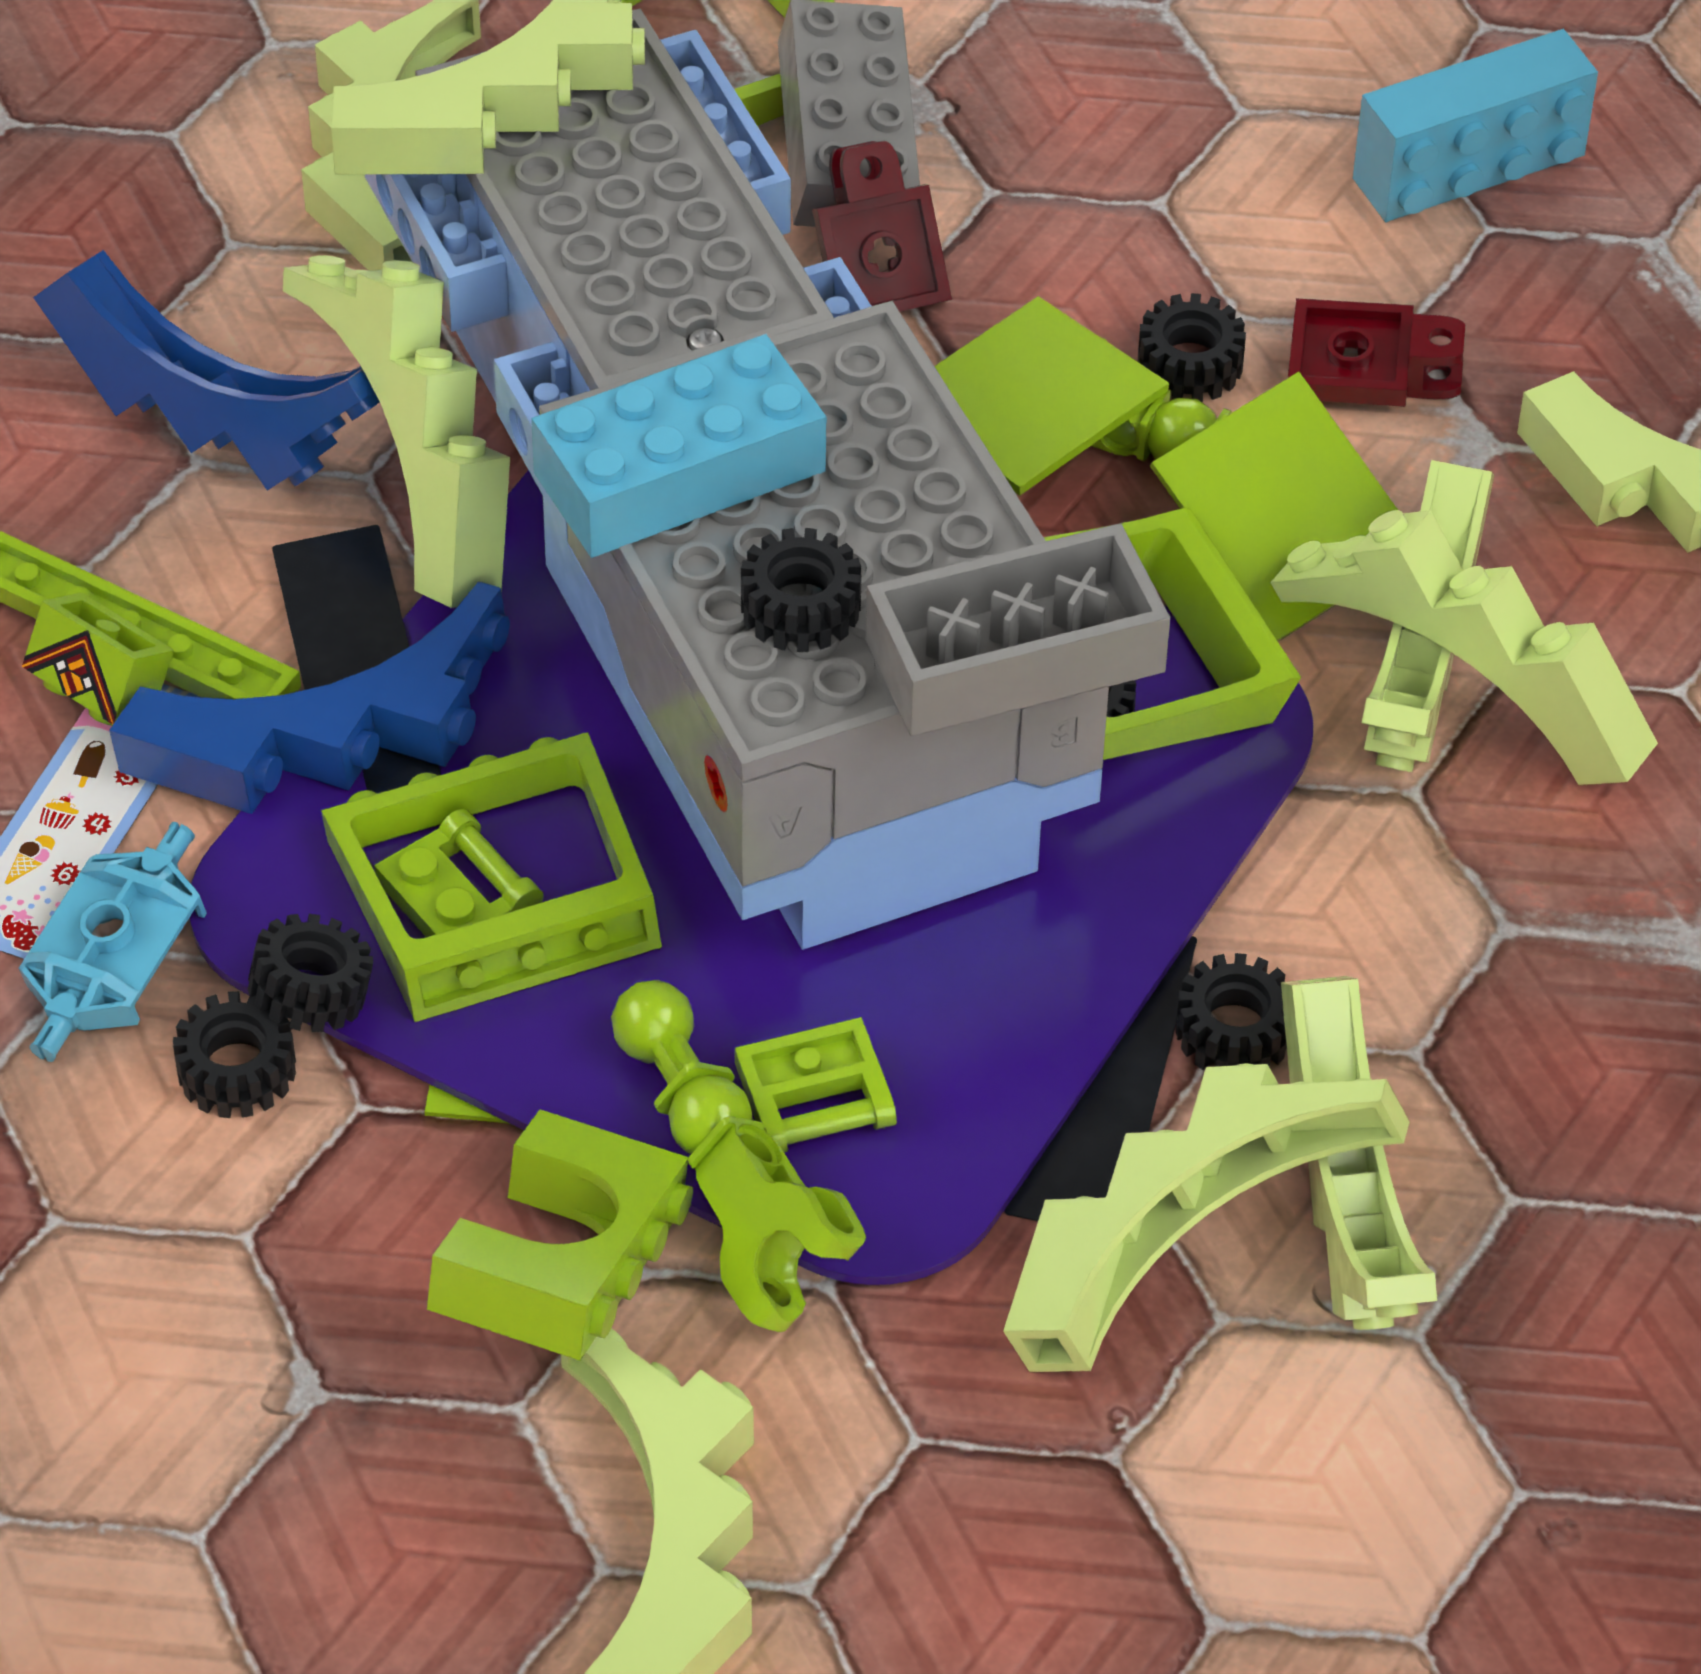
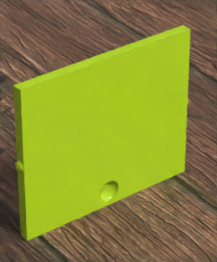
M1039 296L934 366L1010 486L1019 496L1166 394L1169 389V382Z
M1299 371L1231 414H1222L1218 422L1154 460L1150 465L1180 509H1191L1278 642L1336 606L1315 602H1281L1271 581L1288 563V555L1295 548L1309 541H1319L1321 544L1346 541L1355 536H1366L1369 533V525L1377 517L1389 511L1398 510Z

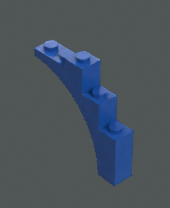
M104 250L75 267L33 297L115 416H118L135 403L142 412L157 404L190 453H193L211 440L218 450L233 441L267 491L286 478H289L295 487L321 470L324 465L318 457L338 443L332 434L346 424L340 414L346 411L353 421L380 403L361 366L350 371L322 376L277 374L239 363L204 346L167 320L129 283Z
M478 581L454 612L420 641L375 667L332 684L285 695L242 699L188 697L140 686L109 730L119 772L252 814L266 792L271 793L277 787L283 770L349 791L361 771L370 768L374 763L379 747L445 767L458 746H464L472 736L476 714L471 709L469 695L476 689L481 677L482 668L493 651L498 652L502 649L509 634L510 620L504 612L501 588Z

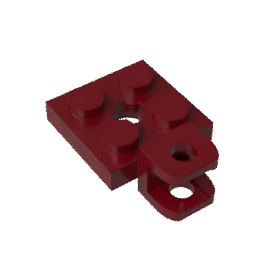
M868 141L834 149L830 155L829 171L837 204L812 209L822 261L841 257L871 306L893 301L900 312L952 300L929 185L904 187L898 156L893 146L887 141ZM864 158L869 165V171L865 177L860 172V164ZM881 237L885 246H894L896 249V257L888 259V269L880 272L877 263H870L868 260V252L874 249V241Z
M1296 298L1288 378L1299 371L1321 402L1406 407V397L1421 399L1454 398L1461 394L1466 325L1463 321L1449 316L1414 314V305ZM1435 336H1445L1451 342L1446 345H1436L1430 339ZM1345 348L1357 349L1358 356H1343ZM1433 370H1443L1449 376L1444 379H1433L1428 373Z

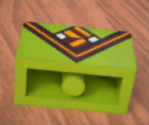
M77 593L42 601L22 667L42 679L43 685L49 691L70 697L89 709V715L93 719L112 726L140 686L161 691L174 650L84 593Z

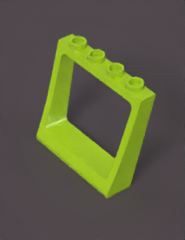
M1181 508L1121 523L1153 585L1220 688L1117 717H1106L1103 760L1273 723L1300 681L1301 676L1191 509ZM1095 529L1047 536L1044 539L1050 541Z
M588 732L559 741L552 737H544L535 741L525 751L501 758L493 755H483L474 759L467 768L440 776L433 773H421L412 778L406 786L378 794L369 790L360 791L351 796L347 803L321 810L327 841L379 944L414 1022L662 947L652 890ZM568 786H577L585 792L617 880L429 937L415 939L406 933L362 849L372 844L440 825L449 814L458 809H466L474 815Z

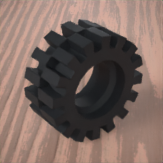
M1191 293L1190 302H1183L1181 294L1171 296L1170 306L1163 300H1160L1154 304L1153 312L1147 310L1143 316V324H1140L1137 362L1169 382V389L1172 390V400L1183 398L1184 394H1192V399H1198L1203 402V393L1206 392L1214 400L1222 396V387L1230 392L1236 386V378H1241L1246 341L1245 324L1241 317L1235 319L1236 310L1230 305L1220 310V299L1211 296L1209 302L1205 304L1201 303V294ZM1182 343H1195L1203 345L1210 350L1200 353H1189L1178 350L1173 346Z
M793 528L783 529L781 541H777L771 533L761 538V548L753 544L747 551V560H743L741 565V613H744L746 627L748 630L755 627V637L763 643L773 635L774 648L784 651L788 641L797 642V652H809V642L812 641L817 642L820 650L831 647V634L841 642L849 635V626L855 628L859 620V611H861L862 575L859 558L853 559V549L847 543L838 548V537L831 533H827L822 541L817 540V529L805 528L804 537H795ZM800 583L814 585L823 591L809 596H794L786 594L779 589L787 585Z
M298 914L287 915L285 925L277 918L269 923L268 931L262 929L255 944L248 978L249 996H256L254 1005L261 1012L271 1007L269 1019L279 1023L284 1017L291 1019L289 1028L298 1031L301 1030L302 1022L311 1023L312 1032H323L325 1022H328L333 1030L344 1027L345 1018L353 1022L358 1017L359 1009H363L373 967V956H369L371 948L367 941L358 943L360 933L353 928L344 933L341 932L342 922L331 918L328 925L320 924V915L309 914L307 922H301ZM299 970H309L322 974L323 976L310 975L303 973Z
M1235 953L1234 964H1227L1224 954L1213 956L1212 969L1202 961L1194 966V976L1187 973L1182 981V991L1179 990L1176 1036L1177 1040L1182 1039L1181 1050L1186 1057L1195 1053L1194 1065L1203 1071L1210 1062L1214 1063L1215 1066H1235L1244 1063L1254 1065L1268 1064L1270 1068V1060L1278 1065L1285 1058L1287 1045L1281 982H1285V973L1278 967L1270 974H1267V960L1258 957L1254 966L1246 965L1247 954ZM1238 1005L1253 1010L1261 1017V1020L1249 1026H1230L1215 1019L1211 1012L1219 1007Z
M239 991L228 992L229 1002L220 1004L217 995H212L205 998L206 1011H203L195 1004L187 1010L189 1022L180 1019L176 1026L177 1037H173V1049L179 1084L183 1086L184 1095L190 1103L197 1098L198 1108L206 1113H209L214 1104H216L219 1117L231 1118V1110L234 1107H241L242 1118L254 1116L252 1104L259 1102L264 1111L274 1106L273 1093L283 1099L289 1091L288 1081L294 1082L296 1058L291 1028H289L290 1022L287 1017H284L279 1023L269 1019L271 1007L260 1012L254 1005L256 996H249L247 1003L241 1002ZM231 1044H248L260 1050V1053L254 1059L241 1065L225 1066L210 1060V1056L215 1051Z

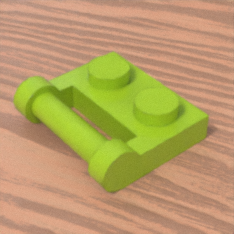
M458 809L452 812L442 821L437 830L374 865L375 874L384 891L425 937L542 903L544 894L542 890L530 878H521L483 837L480 833V823L466 809ZM462 851L500 892L502 897L489 903L449 857Z
M862 1017L735 1048V1065L749 1099L755 1121L763 1122L767 1133L776 1140L783 1152H788L789 1144L873 1124V1127L877 1130L896 1125L897 1123L893 1098ZM858 1089L863 1090L866 1098L781 1119L778 1111L781 1108Z

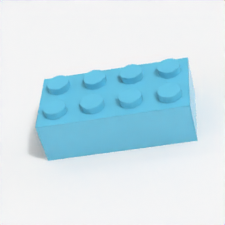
M1561 29L1363 94L1353 180L1382 219L1388 222L1409 214L1419 213L1424 209L1460 197H1467L1477 191L1510 180L1520 179L1525 175L1558 164L1568 163L1575 158L1584 156L1598 71L1568 33Z
M767 334L531 418L534 474L591 558L745 502L759 495L772 492L778 488L780 489L816 474L826 472L827 416Z

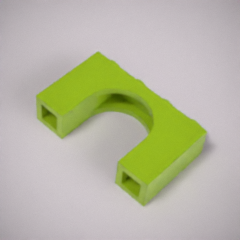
M540 1109L514 1144L508 1198L578 1221L591 1228L598 1235L575 1243H541L459 1218L432 1255L427 1310L581 1361L596 1337L604 1339L609 1334L616 1317L618 1304L622 1298L631 1300L635 1295L642 1277L643 1267L647 1261L656 1262L661 1256L671 1225H681L684 1222L693 1197V1187L685 1185L688 1157Z

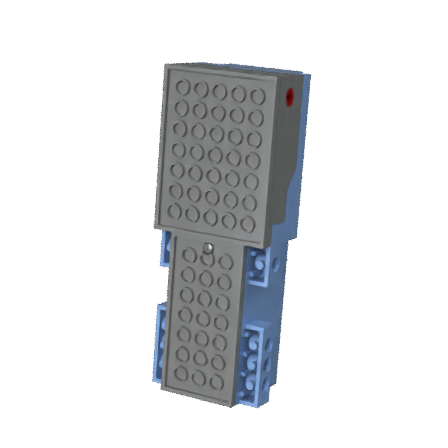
M640 8L632 10L633 28H645V65H633V90H571V106H559V132H496V148L484 149V174H366L365 178L411 261L420 266L419 272L444 281L442 316L451 332H457L496 402V412L543 495L546 566L742 920L779 908L798 944L804 950L1037 872L1041 821L1100 802L1101 768L1103 767L1109 687L910 736L866 642L867 585L1046 542V540L894 302L889 301L871 306L841 257L802 267L783 237L784 234L790 233L791 178L697 30L659 39ZM481 53L415 71L416 76L428 74L459 64ZM767 334L827 416L826 472L813 475L780 489L778 488L772 492L759 495L753 499L591 558L534 474L531 418ZM789 528L794 529L795 537H804L805 528L817 529V540L822 541L827 533H831L838 537V548L847 543L853 549V559L859 558L861 564V611H859V620L855 628L849 626V635L840 642L831 634V647L821 650L816 641L809 642V652H797V642L788 641L784 651L774 648L773 635L763 643L755 637V627L748 630L744 623V613H741V565L743 560H747V551L753 544L761 548V538L771 533L777 541H781L782 530ZM800 583L787 585L779 589L786 594L794 596H809L823 591L814 585Z

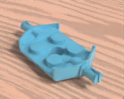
M172 822L156 850L146 847L143 852L96 854L90 857L19 967L26 986L44 1007L48 1017L36 1039L29 1046L32 1053L40 1059L44 1060L46 1058L48 1062H53L69 1034L75 1032L76 1029L86 1031L138 1025L140 1018L135 1008L136 1002L193 911L196 910L198 917L204 918L207 914L199 893L178 870L177 863L195 838L194 833L187 826L181 824L179 827L178 822ZM113 919L123 921L121 928L110 936L97 937L92 935L94 929L99 924L107 923Z

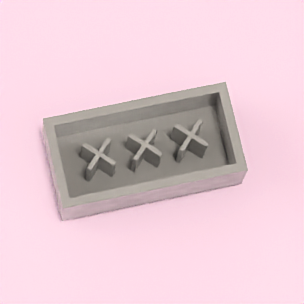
M790 0L778 39V53L789 177L791 178L793 225L815 227L812 209L837 204L829 171L830 155L836 148L868 141H887L893 146L898 156L904 187L909 188L920 185L902 7ZM865 158L860 164V172L863 177L869 171V165Z
M1121 523L867 585L866 642L910 736L1164 673L1166 670L1170 616Z

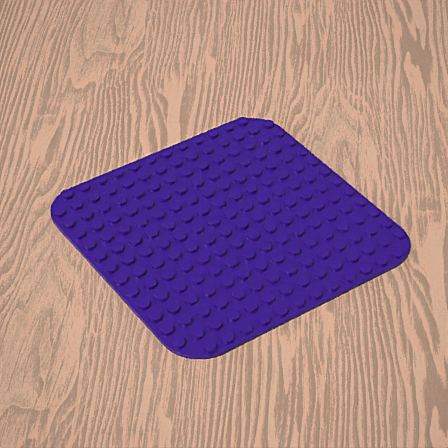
M528 470L509 492L507 500L502 599L505 615L510 620L509 634L502 649L498 652L493 651L482 668L481 677L476 689L469 695L471 709L476 714L472 736L464 746H458L445 767L439 765L440 772L443 775L467 768L474 759L483 755H493L501 758L528 750L535 741L544 737H552L559 741L588 732L652 890L662 947L414 1022L379 944L327 841L321 810L347 803L355 793L367 790L363 771H361L348 791L283 770L277 787L271 793L266 792L254 812L249 814L240 811L203 856L191 884L199 893L207 914L204 918L198 917L196 910H194L190 916V924L195 943L209 966L230 985L249 995L248 978L255 944L261 930L265 929L268 931L270 922L278 918L285 925L287 915L298 914L301 922H307L309 914L320 915L319 923L328 925L331 918L342 922L341 932L344 933L353 928L360 933L358 943L367 941L371 948L369 956H373V967L363 1009H359L358 1017L353 1022L345 1018L344 1027L333 1030L330 1024L325 1022L323 1032L522 1130L526 1129L541 1109L687 1157L691 1154L684 1151L672 1136L669 1115L658 1113L654 1106L655 1099L668 1085L657 1065L632 1058L618 1046L614 1038L611 1015L622 993L637 982L651 980L664 981L678 988L687 996L691 1004L695 1027L688 1043L701 1063L730 1068L735 1076L732 1082L744 1092L745 1090L735 1065L736 1047L862 1017L893 1098L897 1123L896 1125L877 1130L873 1127V1124L788 1145V1152L784 1153L805 1186L808 1188L815 1186L828 1188L843 1193L863 1226L866 1235L864 1244L849 1261L838 1258H821L810 1254L804 1248L798 1259V1265L821 1276L854 1284L887 1285L910 1282L940 1272L957 1263L977 1247L993 1228L1300 779L1307 766L1312 748V711L1308 699L1298 683L1273 723L1105 759L1101 768L1100 802L1041 821L1037 872L802 950L779 908L742 920L546 566L543 495ZM422 595L403 618L409 647L420 641L451 615L457 607L450 608ZM1167 606L1165 608L1170 616L1166 670L1164 673L1135 680V712L1220 688ZM568 786L473 815L481 825L480 833L521 878H530L542 890L544 894L542 902L617 880L585 792L577 786ZM440 825L372 844L362 849L375 872V864L437 830ZM462 851L449 857L489 903L502 897L500 892ZM386 893L406 933L415 939L425 938V935ZM299 970L306 974L323 976L322 974H319L317 972L309 970ZM858 1089L781 1108L778 1111L781 1119L866 1098L863 1090ZM688 1163L685 1185L693 1187V1197L689 1212L722 1228L718 1217L698 1184L696 1170L691 1168Z

